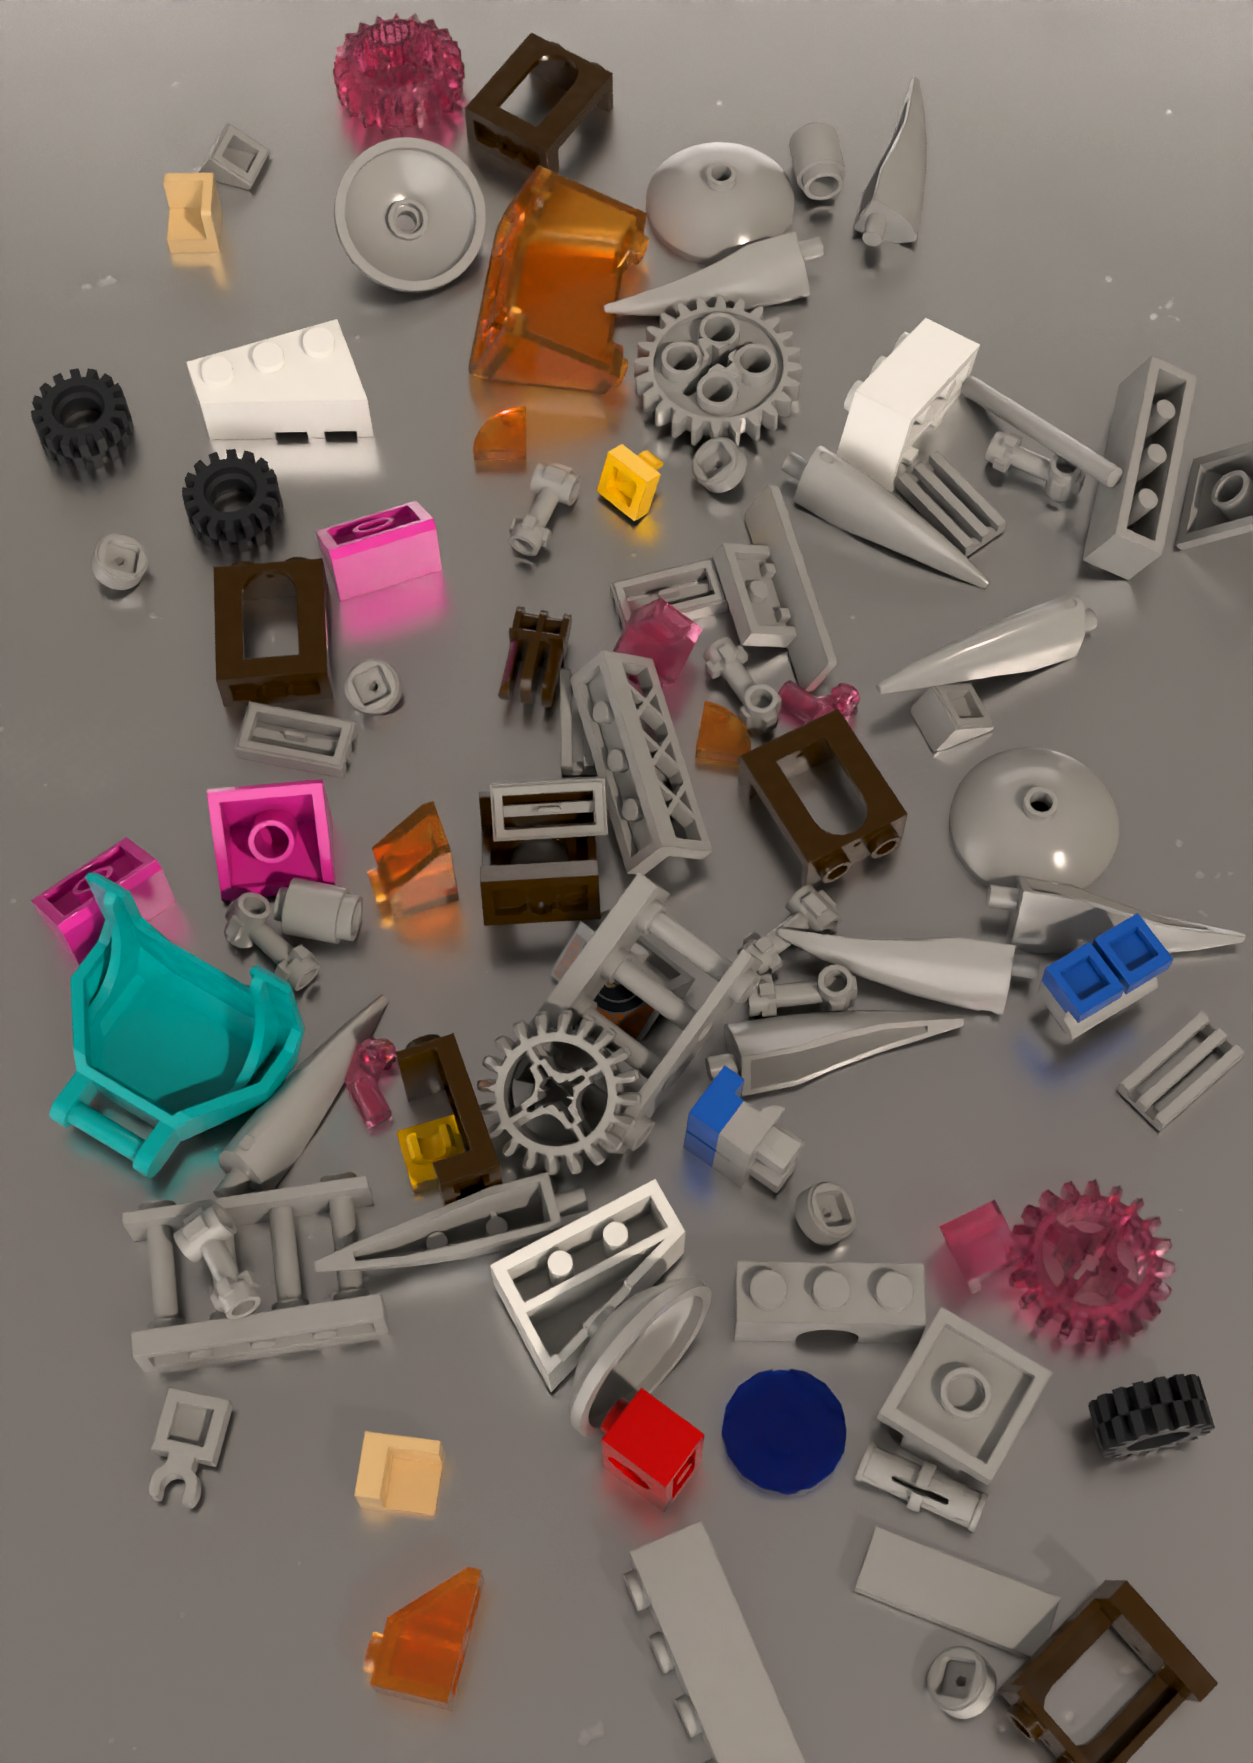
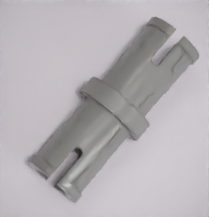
M870 1441L855 1480L864 1481L908 1501L906 1508L919 1513L922 1507L965 1526L972 1532L975 1531L989 1493L984 1491L982 1493L935 1472L937 1465L926 1460L923 1466L878 1447L876 1443Z

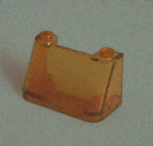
M537 165L506 208L495 232L469 360V374L491 382L605 394L611 387L617 388L625 377L628 359L623 357V346L611 342L616 314L605 313L603 305L619 299L622 275L631 263L638 265L646 252L649 239L648 236L643 234L647 213Z

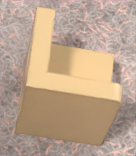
M214 173L164 174L163 186L169 205L167 243L170 253L220 252L223 212Z
M365 1431L354 1493L360 1507L423 1516L435 1515L445 1460V1451L441 1441Z

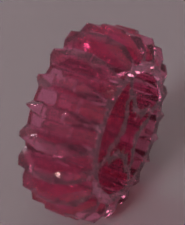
M396 12L393 19L383 20L377 15L375 23L371 26L359 22L357 34L346 33L344 45L337 47L336 61L334 62L333 69L337 96L341 101V105H344L349 112L350 118H360L364 128L377 123V127H379L382 135L390 127L397 128L400 134L403 135L407 127L414 126L422 133L425 122L429 121L439 125L442 113H453L455 101L461 100L463 79L465 78L461 50L458 47L457 41H452L448 29H438L434 19L421 23L416 13L409 19H401ZM427 65V66L430 67L433 71H431V70L425 68V66ZM366 76H369V77L373 78V80H372V81H369V80L366 79L365 77H366Z
M1096 1179L1087 1183L1083 1195L1080 1194L1072 1181L1064 1183L1061 1189V1197H1058L1048 1189L1042 1192L1039 1198L1040 1207L1031 1204L1027 1205L1021 1214L1025 1224H1016L1011 1231L1010 1238L1018 1246L1008 1249L1006 1262L1019 1269L1011 1273L1008 1279L1009 1285L1015 1288L1029 1289L1021 1296L1018 1304L1020 1309L1023 1310L1030 1309L1036 1305L1042 1309L1035 1321L1038 1328L1046 1327L1051 1318L1061 1324L1057 1331L1059 1341H1066L1073 1329L1080 1330V1340L1084 1347L1092 1346L1098 1330L1109 1346L1117 1344L1120 1340L1121 1329L1128 1335L1135 1337L1143 1329L1142 1319L1153 1322L1160 1314L1161 1310L1156 1301H1166L1171 1294L1172 1288L1163 1279L1170 1278L1173 1275L1175 1263L1162 1258L1172 1247L1171 1239L1152 1236L1161 1225L1160 1216L1149 1217L1145 1220L1139 1216L1144 1206L1143 1198H1136L1130 1206L1119 1201L1123 1195L1121 1185L1114 1186L1107 1197L1100 1195V1186ZM1092 1222L1105 1228L1099 1232L1087 1233L1079 1230L1073 1224L1068 1228L1064 1224ZM1121 1240L1126 1243L1135 1260L1137 1270L1136 1283L1127 1276L1130 1270L1118 1258L1117 1245ZM1043 1241L1054 1249L1052 1256L1058 1260L1064 1271V1279L1058 1287L1049 1277L1044 1265ZM1104 1246L1105 1250L1098 1260L1100 1262L1098 1266L1096 1265L1093 1271L1086 1270L1079 1279H1074L1082 1266L1080 1264L1081 1261H1084L1087 1254L1094 1256ZM1093 1292L1101 1295L1107 1301L1113 1297L1118 1303L1095 1306L1084 1304L1074 1299L1082 1293Z

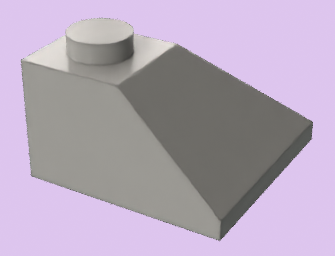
M1253 441L1194 458L1175 545L1180 550H1185L1253 531Z

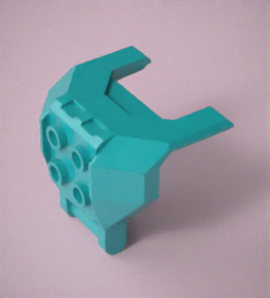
M88 872L85 879L105 918V922L98 942L70 978L73 1051L76 1072L53 1102L49 1117L65 1128H69L72 1125L133 1161L132 1167L134 1170L148 1178H152L160 1171L180 1141L204 1132L267 1101L296 1064L305 1027L291 983L258 964L249 971L252 978L250 985L239 982L170 942L141 916L130 891L99 873ZM98 1092L103 1094L112 1102L153 1125L155 1128L147 1139L144 1140L89 1107L88 1105Z

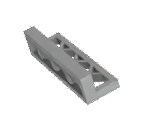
M601 650L569 680L598 776L605 777L606 805L626 872L628 874L641 873L645 875L668 856L703 860L713 850L653 659ZM626 673L638 676L643 696L628 682ZM640 717L655 731L658 743L643 731ZM655 766L669 778L673 792L658 779ZM670 815L685 828L688 839L676 838Z

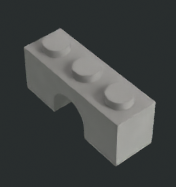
M736 1261L734 1276V1341L796 1342L797 1336L805 1332L840 1330L856 1334L857 1343L919 1344L926 1327L924 1263Z

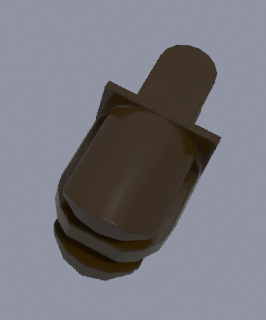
M517 606L512 628H509L510 647L498 694L500 699L512 700L520 662L522 661L524 665L520 682L521 702L533 704L542 667H546L542 684L541 703L545 707L552 706L560 668L565 667V654L572 625L571 614H564L563 619L549 617V612L546 610H541L540 614L536 615L525 613V607Z

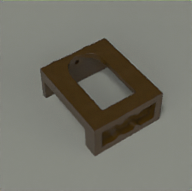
M531 32L465 107L467 141L471 145L549 184L559 172L558 149L595 106L607 112L612 110L613 73L604 69L600 64L590 62L564 49L558 43L550 42ZM529 73L567 91L538 126L500 108Z
M292 557L285 561L266 563L239 561L228 566L213 567L216 682L224 707L248 706L249 701L273 704L334 699L327 632L326 594H329V586L323 558ZM297 596L299 654L244 659L243 600Z
M838 708L740 755L738 782L749 799L756 795L760 796L803 864L801 882L804 886L812 885L820 880L824 883L832 882L846 874L853 863L869 855L872 858L882 857L900 844L908 814ZM835 757L864 801L867 809V818L863 825L852 833L845 835L831 834L821 829L813 820L788 780Z
M593 790L502 796L503 805L593 799ZM479 792L482 838L480 886L484 926L601 919L595 836L549 838L558 841L566 848L568 861L511 865L513 850L527 840L494 842L490 792ZM594 812L504 817V827L594 822Z
M454 1033L443 1037L437 1034L424 1035L409 1042L406 1049L395 1052L408 1102L445 1090L466 1152L433 1162L443 1206L488 1187L503 1184L500 1164Z
M1105 1580L998 1691L1011 1705L1006 1711L1009 1720L1031 1742L1036 1743L1041 1739L1056 1756L1057 1759L1053 1763H1126L1185 1700L1201 1702L1216 1687L1218 1682L1127 1580ZM1112 1625L1152 1670L1154 1675L1095 1737L1084 1744L1075 1745L1044 1710L1045 1697L1052 1686Z

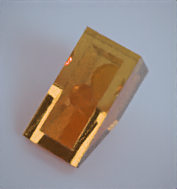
M434 801L422 804L372 847L376 869L367 871L368 879L376 903L379 904L387 901L394 921L459 900L451 849Z
M467 1567L390 1615L387 1618L383 1634L377 1632L372 1634L366 1652L364 1672L372 1674L370 1685L376 1693L452 1711L485 1581L480 1569Z

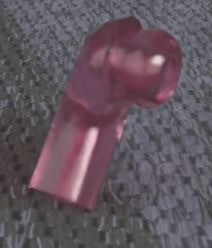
M788 680L778 692L782 699L781 707L805 723L837 708L845 720L849 722L857 714V705L860 702L858 690L847 683H839L836 687L832 688L831 694L815 697L791 680Z
M369 1037L356 1046L345 1078L346 1087L367 1127L383 1123L392 1115V1111L378 1085L382 1071L390 1069L397 1060L395 1054L397 1052L396 1047L387 1038L375 1039L374 1037Z

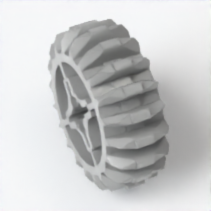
M562 1010L560 1012L557 1028L554 1029L548 1012L536 1013L537 1033H533L530 1026L524 1020L515 1022L513 1028L520 1042L516 1044L509 1037L500 1035L496 1038L495 1044L506 1055L505 1059L502 1060L496 1056L489 1055L485 1056L482 1061V1065L485 1068L498 1073L497 1079H481L477 1082V1089L479 1091L495 1092V1101L479 1105L482 1115L498 1112L501 1122L487 1129L490 1138L497 1137L507 1130L512 1138L504 1145L502 1153L510 1157L522 1145L528 1148L522 1164L528 1170L534 1168L541 1154L546 1155L545 1169L549 1175H556L559 1172L561 1157L566 1156L571 1173H580L583 1170L581 1152L584 1151L595 1165L603 1163L606 1158L599 1142L602 1140L610 1148L620 1149L624 1141L622 1137L612 1131L613 1126L617 1125L624 1129H632L637 1122L634 1117L621 1111L622 1105L635 1106L642 1102L641 1094L624 1092L623 1083H631L640 1079V1071L638 1069H630L621 1073L617 1065L618 1062L626 1060L632 1055L630 1048L626 1046L611 1054L606 1047L614 1040L617 1034L616 1031L608 1028L596 1040L591 1036L596 1025V1018L591 1015L584 1017L578 1031L573 1030L574 1018L571 1010ZM554 1041L570 1043L586 1051L595 1060L576 1071L567 1070L561 1067L553 1056L549 1057L542 1044ZM527 1055L532 1064L530 1070L535 1079V1090L529 1099L515 1107L512 1092L513 1080L519 1064ZM582 1075L585 1077L584 1081L572 1087L574 1093L566 1096L572 1100L568 1108L561 1101L552 1104L549 1102L539 1108H535L537 1102L547 1097L545 1091L552 1088L547 1085L551 1076L557 1083L567 1080L571 1082ZM605 1076L608 1091L607 1105L601 1121L593 1130L586 1119L588 1114L583 1105V1095L592 1083ZM542 1114L552 1115L560 1120L565 1129L570 1128L576 1140L566 1142L549 1140L533 1132L525 1123Z

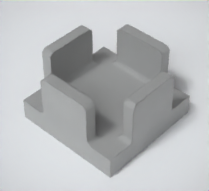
M941 1306L880 1409L877 1419L904 1436L900 1443L903 1449L923 1461L926 1460L937 1465L936 1469L955 1479L959 1470L989 1486L1053 1372Z

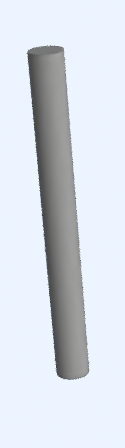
M971 376L964 381L961 388L963 395L1101 483L1111 488L1116 486L1121 480L1123 471L1115 464L976 377Z

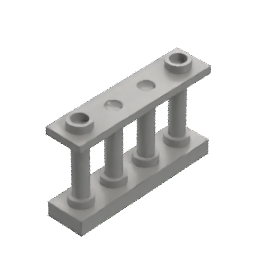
M641 873L636 875L538 1010V1012H548L553 1029L557 1028L558 1017L562 1010L572 1011L574 1018L573 1030L577 1031L585 1016L591 1015L595 1017L596 1025L591 1036L597 1040L606 1029H614L617 1034L606 1048L614 1053L618 1049L628 1046L632 1051V1055L623 1061L632 1068L638 1069L640 1074L648 1079L638 1092V1094L642 1095V1102L639 1105L628 1106L627 1108L622 1105L621 1108L624 1114L631 1115L637 1120L635 1127L624 1129L614 1125L612 1128L613 1132L622 1137L624 1141L622 1147L615 1150L604 1142L600 1145L609 1153L624 1154L628 1148L635 1151L647 1139L655 1125V1122L650 1117L733 1003L743 1004L754 992L761 979V976L756 972L763 964V961L742 949L732 963L666 914L667 906L663 904L670 893ZM652 932L718 981V984L698 1011L631 962L632 955L629 953V950L642 933L649 935ZM607 981L609 983L618 981L683 1030L663 1059H660L596 1010L597 1003L594 999ZM536 1015L528 1024L532 1029L533 1033H537L535 1023ZM554 1041L542 1044L549 1057L553 1056L561 1067L576 1071L574 1067L561 1058L563 1052L559 1047L563 1042ZM527 1055L519 1064L514 1079L533 1084L535 1079L530 1070L532 1064ZM582 1075L571 1082L567 1080L557 1083L552 1076L550 1078L568 1094L574 1093L572 1087L585 1079ZM592 1083L583 1095V1105L602 1119L607 1105L608 1093L595 1083Z
M334 1172L321 1177L319 1183L176 1204L174 1201L166 1199L151 1200L140 1204L139 1210L123 1212V1226L134 1242L148 1241L154 1321L148 1324V1330L131 1332L133 1358L142 1370L148 1372L390 1334L387 1309L381 1293L370 1295V1291L363 1288L362 1271L337 1272L339 1292L333 1296L334 1301L309 1304L308 1300L302 1299L294 1218L330 1212L334 1252L358 1242L354 1208L374 1205L373 1193L367 1175L356 1177V1174L353 1172ZM213 1203H217L227 1211L235 1226L269 1222L277 1302L272 1305V1310L252 1313L234 1320L228 1319L225 1313L216 1310L210 1314V1320L186 1324L184 1319L179 1318L172 1236L184 1226L183 1220L199 1207L204 1206L208 1208ZM233 1235L225 1241V1244L236 1264ZM213 1277V1286H214V1293H215V1292H217V1289H216V1287H215L216 1281H215V1279H214V1277Z

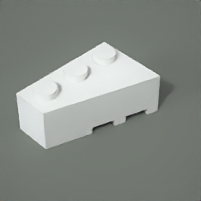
M927 318L911 333L906 331L902 333L892 353L888 357L880 356L875 362L869 377L864 382L857 380L851 387L844 402V409L849 411L836 455L854 465L892 492L894 489L893 482L900 462L910 466L918 455L919 450L912 447L913 443L926 428L932 431L936 430L962 393V385L970 376L980 344Z
M337 319L186 362L195 397L210 440L276 439V433L307 432L308 438H325V432L356 431L357 437H374L368 399Z
M656 1179L490 1265L494 1287L550 1392L577 1366L583 1350L591 1339L587 1335V1331L594 1319L605 1308L613 1306L617 1309L634 1294L652 1287L684 1253L685 1230Z

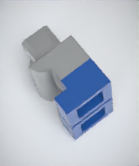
M1136 913L1094 938L1092 944L1089 941L1045 967L1037 994L1049 1008L1051 1015L1065 1034L1069 1035L1072 1040L1157 989L1158 981L1156 976L1168 970L1174 959L1142 917Z
M724 1065L689 1111L683 1148L741 1188L748 1178L752 1176L777 1194L796 1168L799 1161L796 1157L803 1148L805 1141L780 1125L785 1110L784 1107L769 1105L758 1111L741 1099L745 1079Z

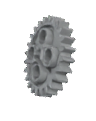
M718 296L715 307L709 308L702 297L697 298L696 310L693 311L679 303L677 304L676 319L668 314L661 313L660 328L653 326L646 328V341L638 342L637 359H634L636 395L643 396L644 412L655 411V425L657 427L671 421L672 437L674 438L681 435L685 430L690 431L691 445H696L702 436L705 435L710 436V439L728 436L729 439L739 446L740 434L744 432L757 441L760 439L761 424L775 431L777 429L778 415L789 417L791 402L798 401L803 365L799 364L800 347L792 346V331L779 333L780 318L778 316L764 322V307L759 306L751 313L745 312L744 299L740 298L733 308H726L723 296Z

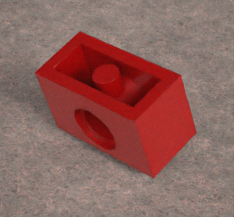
M640 1388L631 1402L621 1397L611 1408L600 1426V1429L605 1432L601 1440L604 1467L663 1512L667 1510L702 1461L705 1434L643 1388Z

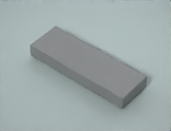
M877 1526L874 1529L854 1588V1592L1025 1659H1029L1048 1639L1061 1598Z

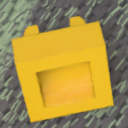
M620 444L608 451L596 491L629 518L636 521L649 512L661 475L656 470L660 469L664 462L649 450H644L636 455L626 446Z
M454 1114L396 1131L413 1193L438 1186L433 1162L465 1152Z

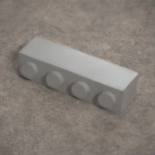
M1152 355L1119 384L1104 458L1121 468L1123 474L1119 483L1114 487L1110 488L1100 481L1098 483L1083 561L1130 580L1163 555L1197 381L1196 375Z
M702 1520L630 1551V1564L633 1570L623 1574L625 1583L637 1611L649 1607L659 1631L649 1636L651 1646L663 1673L675 1670L685 1695L676 1698L675 1702L690 1738L700 1733L702 1734L712 1758L703 1763H806Z

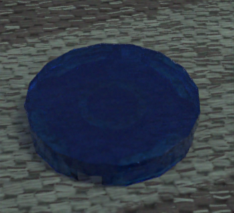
M771 1369L756 1373L737 1387L725 1407L721 1438L726 1459L742 1481L764 1494L791 1497L813 1491L832 1476L844 1454L847 1429L842 1405L827 1384L806 1371L795 1369L773 1371Z

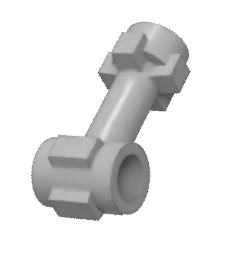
M1000 431L996 432L985 455V461L992 463V468L1004 473L1013 466L1045 480L1047 496L1057 502H1067L1079 494L1086 476L1081 469L1057 454L1052 459H1048L1021 447L1023 437L1012 432L1009 435Z
M540 462L537 465L531 479L530 491L538 494L525 518L514 517L509 527V543L519 553L535 556L541 546L547 547L551 539V530L545 528L557 503L560 502L571 506L580 490L581 476L574 474L573 468L553 462L552 465Z
M728 637L713 642L703 654L706 660L705 669L712 679L722 676L743 703L739 716L741 723L748 731L757 735L767 734L777 728V714L781 711L782 699L771 686L756 684L742 665L747 662L748 654L741 644L735 646Z
M811 884L805 885L788 900L785 906L792 915L763 937L755 930L743 939V946L737 950V954L739 955L742 949L750 952L763 961V964L756 973L763 975L768 971L770 974H773L783 964L779 954L792 945V943L777 936L778 928L829 935L842 920V917L836 912L838 905L823 889L817 892Z
M253 892L244 893L231 901L225 914L228 922L224 928V936L227 941L238 948H250L256 944L277 964L273 974L291 983V986L296 991L307 986L317 975L321 966L315 961L316 956L302 944L293 948L266 922L271 913L269 901L262 895Z
M838 964L825 966L820 972L818 980L774 985L771 974L760 975L761 979L758 986L747 999L749 1017L761 1016V1018L776 1017L777 1008L815 1003H817L822 1011H845L849 1007L850 1001L857 997L856 976H852L846 967Z
M213 1203L208 1208L204 1206L199 1207L183 1220L184 1226L174 1233L175 1242L181 1252L192 1262L197 1263L202 1258L205 1259L216 1281L215 1287L217 1292L210 1297L216 1310L225 1313L226 1317L231 1320L245 1317L256 1310L261 1303V1299L256 1291L260 1284L253 1272L246 1270L240 1274L225 1244V1241L237 1232L235 1223L227 1211L217 1203Z

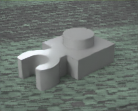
M169 1387L151 1447L156 1455L167 1457L166 1463L155 1470L149 1482V1495L153 1500L161 1502L167 1484L172 1480L181 1479L185 1481L186 1485L182 1496V1503L185 1507L192 1509L196 1506L201 1495V1483L196 1475L198 1464L217 1466L233 1408L230 1400Z

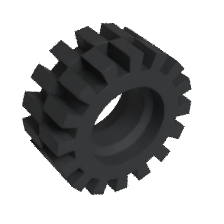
M79 368L71 369L70 379L64 380L62 374L59 373L53 376L55 383L53 388L46 382L39 388L42 397L34 396L32 401L34 410H31V417L42 447L46 450L47 456L52 461L58 458L60 466L68 469L72 461H74L77 470H87V461H93L97 469L104 466L102 457L107 455L112 462L120 457L117 446L124 450L127 449L130 444L127 435L133 436L132 417L122 388L118 383L114 384L111 376L104 373L99 379L97 370L87 369L86 377H81ZM93 410L102 413L101 417L90 426L79 429L63 426L65 421L77 412Z
M236 449L226 450V459L220 460L218 453L214 452L208 455L210 465L206 466L201 460L194 464L196 475L187 473L184 479L186 487H182V497L190 526H192L193 532L199 540L203 537L205 545L211 549H214L219 541L221 551L231 553L232 544H238L241 553L249 551L247 542L254 540L258 547L266 543L264 531L272 537L278 530L276 521L282 523L283 503L276 474L273 468L269 470L266 460L260 457L255 462L254 454L249 451H244L242 459H239ZM244 491L253 496V500L246 507L237 511L225 512L213 507L214 502L228 492Z
M1175 1374L1167 1379L1166 1376L1154 1378L1150 1382L1144 1383V1381L1132 1383L1133 1386L1119 1387L1112 1390L1113 1393L1099 1395L1097 1399L1091 1400L1088 1405L1101 1453L1106 1458L1110 1456L1112 1458H1120L1125 1455L1127 1457L1137 1456L1146 1451L1152 1453L1160 1448H1172L1178 1446L1180 1442H1190L1198 1439L1197 1436L1207 1435L1210 1433V1430L1215 1428L1200 1377L1196 1376V1374L1186 1376L1184 1374Z

